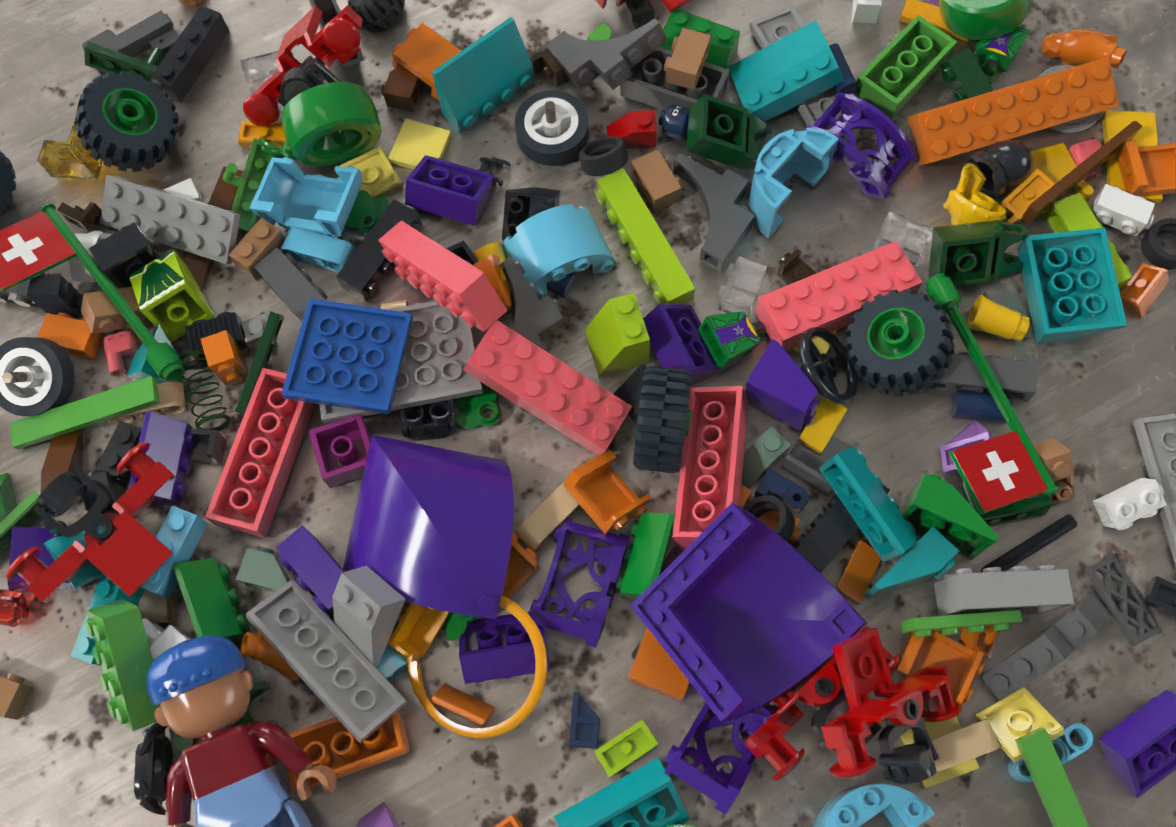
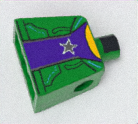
M1018 26L1010 33L989 40H976L974 53L979 58V64L983 65L981 68L983 73L993 76L996 70L1001 72L1007 71L1030 30Z
M740 311L706 316L698 331L721 371L754 352L760 344L759 337L765 335V326L761 321L751 323L746 313Z

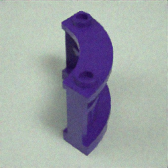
M838 92L835 95L836 99L813 126L808 125L807 128L826 131L838 137L832 159L837 163L841 159L850 167L848 172L856 179L865 195L886 199L891 193L889 188L908 164L918 158L914 144L894 121L882 111L854 94ZM841 111L842 115L840 116V121H839V120L835 119V117H836V116L838 115V113ZM828 125L832 126L829 130H825ZM852 129L874 130L878 143V152L871 149L860 152L855 147L856 138ZM898 158L893 165L890 164L889 161Z
M566 519L562 527L558 526L554 536V542L557 543L547 579L538 600H533L529 615L533 617L536 625L586 639L585 645L596 648L606 623L608 609L611 608L617 585L612 583L617 582L619 572L622 570L630 536L622 533L619 535L609 532L604 534L602 530L574 523L570 519ZM571 533L589 538V551L583 553V545L579 540L578 547L571 550L568 547ZM594 540L614 545V547L594 549ZM564 555L569 561L560 567ZM594 561H597V568L600 566L606 568L604 574L598 575L595 573ZM588 563L589 575L595 584L602 587V591L588 592L579 597L574 603L565 588L563 579L575 569ZM554 585L558 596H551ZM588 600L595 603L593 609H588L586 604L582 610L580 609L581 605ZM550 605L558 607L554 614L546 612ZM565 609L569 611L565 617L556 615L561 614Z
M705 702L679 747L673 745L665 757L664 761L669 764L664 773L669 776L672 772L717 802L715 808L726 815L739 795L755 759V756L752 755L753 753L743 744L745 741L739 737L740 725H745L741 733L748 732L751 736L779 709L774 704L770 705L768 703L758 709L765 713L766 716L749 713L737 719L721 722L712 711L714 717L701 722L710 708ZM733 725L731 738L734 747L742 755L741 759L732 755H723L712 762L706 747L705 733L718 727ZM694 735L696 748L687 747L692 736ZM689 756L693 759L694 763L689 764L683 758ZM726 763L730 766L731 773H726L723 770V766L719 771L716 767ZM701 764L705 769L703 772L697 769Z

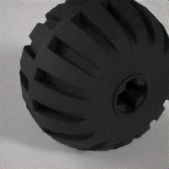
M348 0V5L363 19L362 27L369 30H383V28L387 29L392 26V23L394 24L398 20L397 18L401 16L405 0Z

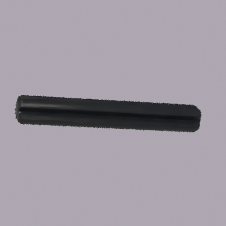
M1065 515L981 568V572H983V569L991 567H1001V572H1006L1077 527V521L1072 515Z

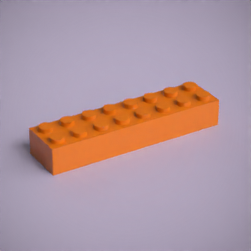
M1105 57L909 116L907 119L920 166L992 145L998 141L1012 139L1118 107L1119 102L1109 57Z

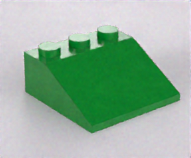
M925 474L908 493L900 509L902 517L914 526L916 530L915 535L923 537L934 527L959 550L957 554L973 560L994 544L998 538V535L953 485L946 483V480L939 475Z

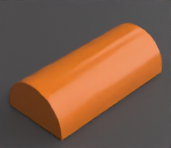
M397 711L361 743L356 740L337 717L289 733L313 760L312 766H328L335 773L336 779L407 754L410 751L408 736L400 711ZM287 769L291 792L297 794V781L300 776L299 774L294 775ZM310 778V789L322 785L317 778Z

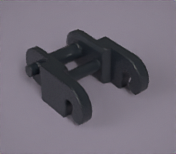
M481 157L479 160L482 163L479 171L484 172L486 166L491 167L489 174H493L495 168H503L505 165L506 169H510L511 166L508 161L492 157V159ZM494 177L492 185L495 186L497 182L499 186H502L503 181L498 177Z

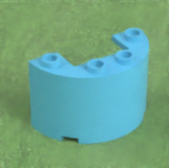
M807 128L806 131L796 132L792 129L775 136L763 147L755 166L749 196V210L755 215L753 222L767 238L784 221V218L778 215L777 211L790 197L792 192L784 184L795 174L814 187L829 171L838 137L819 129Z
M272 157L250 209L257 216L262 217L272 225L277 222L280 227H285V232L287 233L289 228L296 227L337 238L342 234L362 186L363 178L361 171L353 166H336L334 171L339 176L336 179L320 174L315 176L307 175L302 172L295 160L288 157L283 159Z
M562 205L542 211L517 226V233L512 238L507 236L502 244L506 259L512 257L514 261L518 260L525 270L523 276L527 282H532L536 286L540 294L537 296L539 300L548 294L546 283L550 281H559L567 274L574 271H583L590 265L593 274L608 272L616 266V261L591 212L584 206L574 209L573 205Z
M873 784L850 788L835 795L820 810L813 827H859L879 812L882 813L890 827H918L935 815V813L922 799L908 790L894 785Z

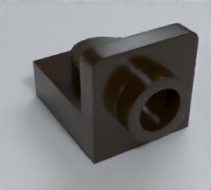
M548 48L534 54L530 58L534 69V76L543 72L546 79L552 80L556 87L565 83L563 67Z
M92 201L85 210L77 205L71 207L63 202L57 209L68 223L86 232L94 231L100 225L101 209Z
M796 249L792 254L786 253L779 261L780 267L777 276L788 285L816 274L811 267L800 259L801 251L799 249Z

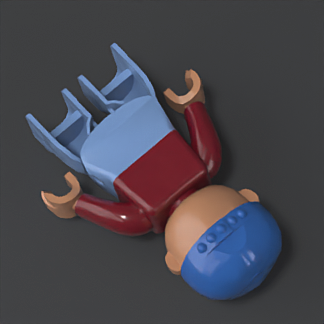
M205 635L183 641L157 657L151 663L147 672L146 685L149 698L153 706L160 705L154 714L157 722L162 726H169L176 734L184 738H200L201 741L185 748L169 770L166 785L167 825H171V827H193L187 823L191 820L193 799L196 827H312L302 806L295 799L289 798L291 797V789L285 777L278 770L276 760L294 775L299 774L297 792L300 801L312 796L309 786L311 777L317 778L324 790L331 793L335 792L337 785L336 775L328 766H312L313 760L282 727L273 722L251 721L236 726L235 722L241 719L247 711L250 702V690L253 687V678L250 672L243 671L246 664L238 647L231 640L221 635Z

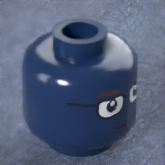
M670 105L666 111L661 112L659 117L662 133L665 136L679 140L687 138L689 109Z

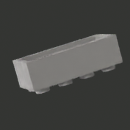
M1043 565L1037 567V570L1030 571L1028 566H1017L1010 568V571L1001 572V567H991L983 569V572L974 573L973 568L955 570V574L944 575V580L934 583L939 616L1020 610L1021 614L1046 613L1074 604L1068 569H1056L1055 565Z

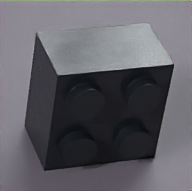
M135 222L122 227L118 232L98 241L89 248L102 272L118 289L132 287L129 275L160 257L154 245Z

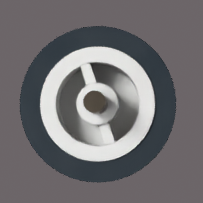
M546 90L533 94L520 105L515 116V131L518 145L529 159L543 165H561L575 159L579 155L581 148L587 144L589 138L588 115L584 105L575 96L559 90Z
M19 337L8 340L0 346V407L14 415L35 416L62 406L67 402L74 388L75 372L69 355L60 345L46 338Z

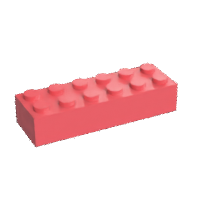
M400 221L378 240L384 248L382 250L383 255L391 263L394 262L396 265L394 271L402 280L407 279L415 289L420 288L429 299L433 297L442 308L447 306L448 310L456 318L461 316L469 327L475 326L484 332L507 311L484 272L405 222Z
M895 241L760 296L755 313L764 324L765 331L770 340L778 341L784 350L788 351L799 346V341L805 330L819 327L832 332L853 323L851 318L856 311L860 313L862 310L861 305L866 301L870 303L875 300L874 296L880 293L882 296L888 295V291L896 289L898 293H903L904 289L913 290L916 295L923 282L898 242Z
M498 320L490 326L463 369L469 375L597 456L607 450L632 407Z
M266 368L261 370L205 516L206 519L216 526L264 539L267 538L316 404L283 398L281 394L287 376L286 373Z
M743 386L690 388L688 409H691L688 436L684 437L673 538L681 550H685L731 503L740 506L749 405Z

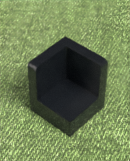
M191 428L190 434L196 439L192 460L195 463L222 465L227 440L217 430Z

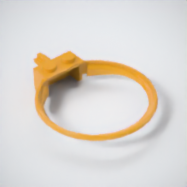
M504 596L501 597L499 607L514 615L526 629L534 648L536 669L532 689L522 707L512 717L498 725L487 728H468L458 725L443 716L432 704L426 693L419 659L420 656L422 658L425 657L450 612L410 603L409 607L403 604L397 619L400 622L388 641L390 646L407 656L410 683L425 710L443 727L464 737L485 739L503 735L513 730L532 713L545 687L548 662L541 632L535 621L521 606Z

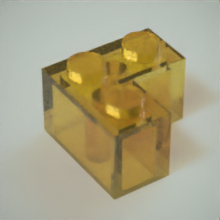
M75 121L73 122L68 141L44 140L37 160L51 177L98 180L103 160L100 158L95 160L90 155L91 150H85L81 145L82 138L77 137Z

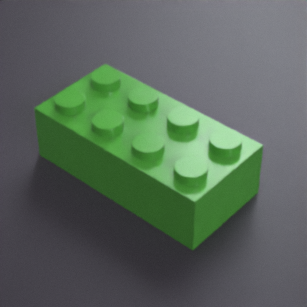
M917 15L858 76L856 96L870 103L893 120L941 69L940 65L951 58L957 41Z
M121 598L87 610L89 619L85 620V625L89 636H94L96 647L92 648L93 655L97 664L101 663L104 674L100 675V681L103 689L109 691L111 701L107 702L111 717L118 719L121 725L124 724L132 731L157 722L154 714L160 705H152L146 685L147 672L153 659L139 607Z

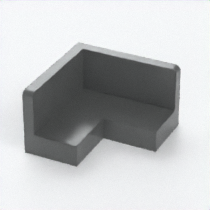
M833 436L820 457L796 443L785 457L781 468L828 496L832 487L819 468L833 456L851 446ZM855 441L853 446L857 450L860 444Z

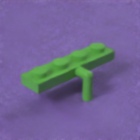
M255 138L252 141L242 176L235 175L238 168L233 163L228 164L223 175V180L226 183L238 187L231 212L240 214L238 232L247 234L255 225L257 215L250 209V206L272 157H275L264 153L261 147L266 145Z
M1013 610L912 618L902 621L901 625L903 634L914 633L915 638L933 636L932 631H941L942 636L959 634V629H967L968 634L986 632L985 627H993L994 632L1012 629L1011 624L1023 621L1021 611Z

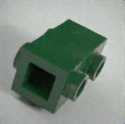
M970 48L965 49L940 65L942 76L946 82L951 84L957 102L993 91L991 79L986 73H983L979 66L978 56Z

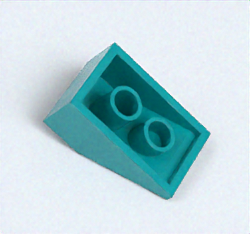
M932 527L864 597L869 600L927 582L933 576L938 579L956 563L953 557L959 550Z

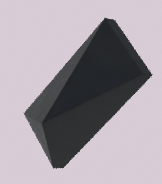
M641 364L613 393V395L632 406L628 415L634 423H637L644 370L647 367L644 364Z

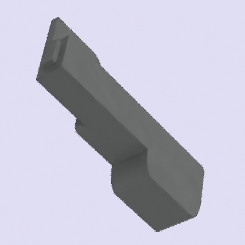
M160 10L118 35L107 29L82 44V48L84 50L85 45L89 41L135 57L151 46L152 48H159L165 51L174 45L179 35L172 27L174 24L169 16ZM97 70V72H98L100 75H103V74L106 73V72Z

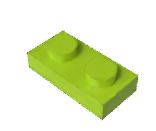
M642 719L598 748L594 753L610 778L655 748L658 743Z

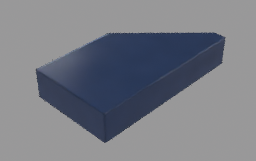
M573 692L569 747L598 749L600 718L578 692Z

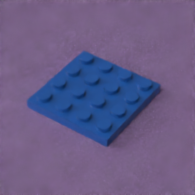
M309 298L281 395L284 399L390 414L413 322L412 313Z

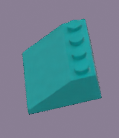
M512 17L432 71L442 114L459 133L472 128L478 120L485 115H490L495 108L504 102L510 101L516 93L528 88L535 81L532 62Z
M816 20L728 67L743 107L748 109L747 113L757 116L763 122L844 81L839 66Z
M1105 227L1031 235L1023 239L1017 251L1020 261L1023 262L1021 271L1036 345L1069 341L1127 326Z

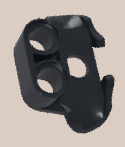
M157 722L143 731L144 740L138 744L135 751L134 794L137 800H141L139 804L144 809L155 814L165 815L166 810L162 803L166 800L167 776L174 763L171 741L165 735V730L168 726H162Z

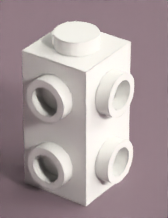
M1105 184L1095 197L1091 211L1101 224H1107L1125 234L1137 236L1143 228L1148 229L1155 216L1151 214L1155 203L1147 201L1143 197L1122 191L1118 187Z
M1139 478L1092 501L1103 526L1117 530L1131 527L1133 521L1139 518L1154 516L1158 513V509L1167 505L1163 497L1164 490L1156 480Z

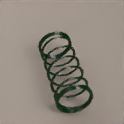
M192 350L182 354L179 358L183 360L191 355L205 353L204 350ZM206 357L192 360L183 365V368L185 370H196L207 367ZM199 360H204V361H202V362H200V363H197V364H194V365H190V364H192L193 362H196V361H199ZM202 370L191 375L189 378H185L182 375V379L186 380L184 389L190 392L187 400L193 404L191 413L198 417L195 420L196 429L220 431L226 428L231 421L230 417L224 414L227 411L226 407H215L200 415L194 413L195 406H209L219 403L223 399L222 395H209L198 400L196 403L190 400L192 393H209L216 390L220 384L217 382H207L195 387L192 391L186 387L188 381L200 382L208 380L215 376L214 372L207 378L195 380L191 378L204 372L213 371ZM206 385H217L211 390L195 392L198 388ZM211 397H221L212 403L198 404ZM224 409L222 413L203 416L213 410ZM213 419H227L225 423L214 428L199 427Z

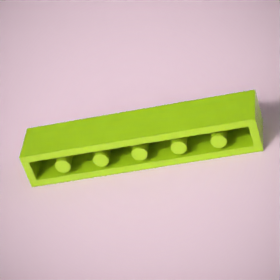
M622 168L598 179L597 191H595L597 200L601 205L604 204L606 206L607 216L612 225H617L622 243L624 245L628 244L631 249L630 256L636 265L639 264L643 271L641 273L645 283L652 285L654 289L653 294L658 305L685 304L694 300L695 287L625 169Z

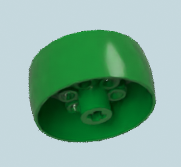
M938 0L940 14L946 27L954 34L971 40H989L1010 33L1026 19L1033 0Z
M332 82L312 87L292 98L285 105L281 113L283 132L292 154L297 161L310 166H333L348 162L369 151L381 137L382 130L375 105L367 90L356 83Z

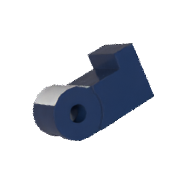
M770 468L753 495L755 498L763 495L777 497L793 514L800 513L809 501V495L803 487Z

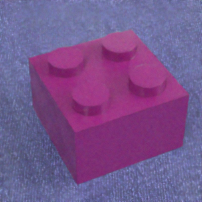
M361 414L308 430L322 480L329 488L363 477L371 435L368 425Z

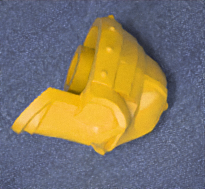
M967 163L962 168L957 188L949 192L947 202L942 205L951 215V225L995 220L1002 221L1006 219L1007 211L991 197L979 192L986 178L974 164Z

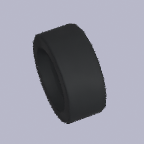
M605 136L583 146L579 151V158L583 171L587 175L603 176L622 168L628 161V154L623 139L617 136Z
M1161 219L1153 224L1145 233L1141 241V249L1144 257L1152 265L1168 270L1176 269V255L1163 251L1156 241L1158 233H1168L1176 237V219Z
M772 495L759 496L752 499L743 508L757 518L768 511L777 510L780 513V518L774 531L784 540L789 541L794 532L795 519L791 510L779 498Z

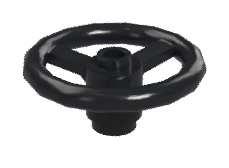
M809 328L803 332L799 341V356L802 363L800 369L817 388L818 393L833 404L846 405L854 399L858 389L857 373L848 357V352L839 339L825 328ZM812 338H821L827 342L838 356L833 358L825 353L820 354ZM840 366L844 367L847 377V388L843 394H839L833 379L837 376V370Z

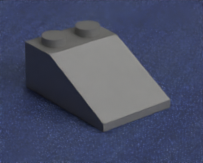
M363 566L341 573L332 596L335 625L373 666L378 668L405 598L369 567Z

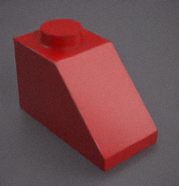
M655 110L631 111L606 126L607 136H617L623 139L626 149L656 147L657 126Z

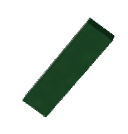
M270 311L235 412L241 414L246 412L262 368H267L284 320L283 315Z

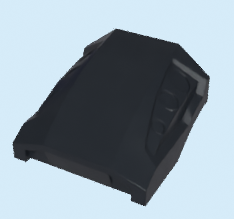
M454 399L400 409L402 433L406 438L417 441L441 439L456 432Z

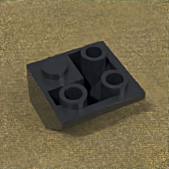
M540 187L506 190L502 240H505L507 236L512 238L517 233L516 227L530 217L559 206L560 190Z

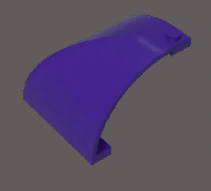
M372 435L345 555L344 572L367 566L403 596L406 602L437 610L496 620L507 573L513 528V484L507 463L500 459Z
M731 503L630 605L721 722L745 716L777 699L828 661L834 655L832 646L856 635L868 624L840 592L794 547L757 517L734 503Z

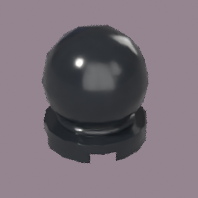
M1003 140L996 142L986 151L974 153L970 156V160L966 161L965 165L971 163L981 170L986 180L980 192L992 199H996L1002 196L1005 190L1017 188L1031 175L1034 161L1029 148L1020 141Z

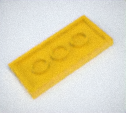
M1105 110L1102 114L1104 144L1130 123L1137 121L1142 125V128L1131 141L1135 140L1137 147L1158 145L1155 113ZM1115 153L1105 162L1107 185L1118 187L1126 192ZM1162 195L1143 197L1147 201L1157 204L1163 200Z

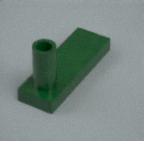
M89 41L84 47L86 66L106 73L115 72L116 75H120V72H129V75L132 76L138 74L144 76L143 79L148 82L165 58V53L159 48H153L147 59L142 61Z
M965 483L959 485L961 495L990 527L1045 516L1052 506L1050 497L1044 495L1024 499L980 514Z

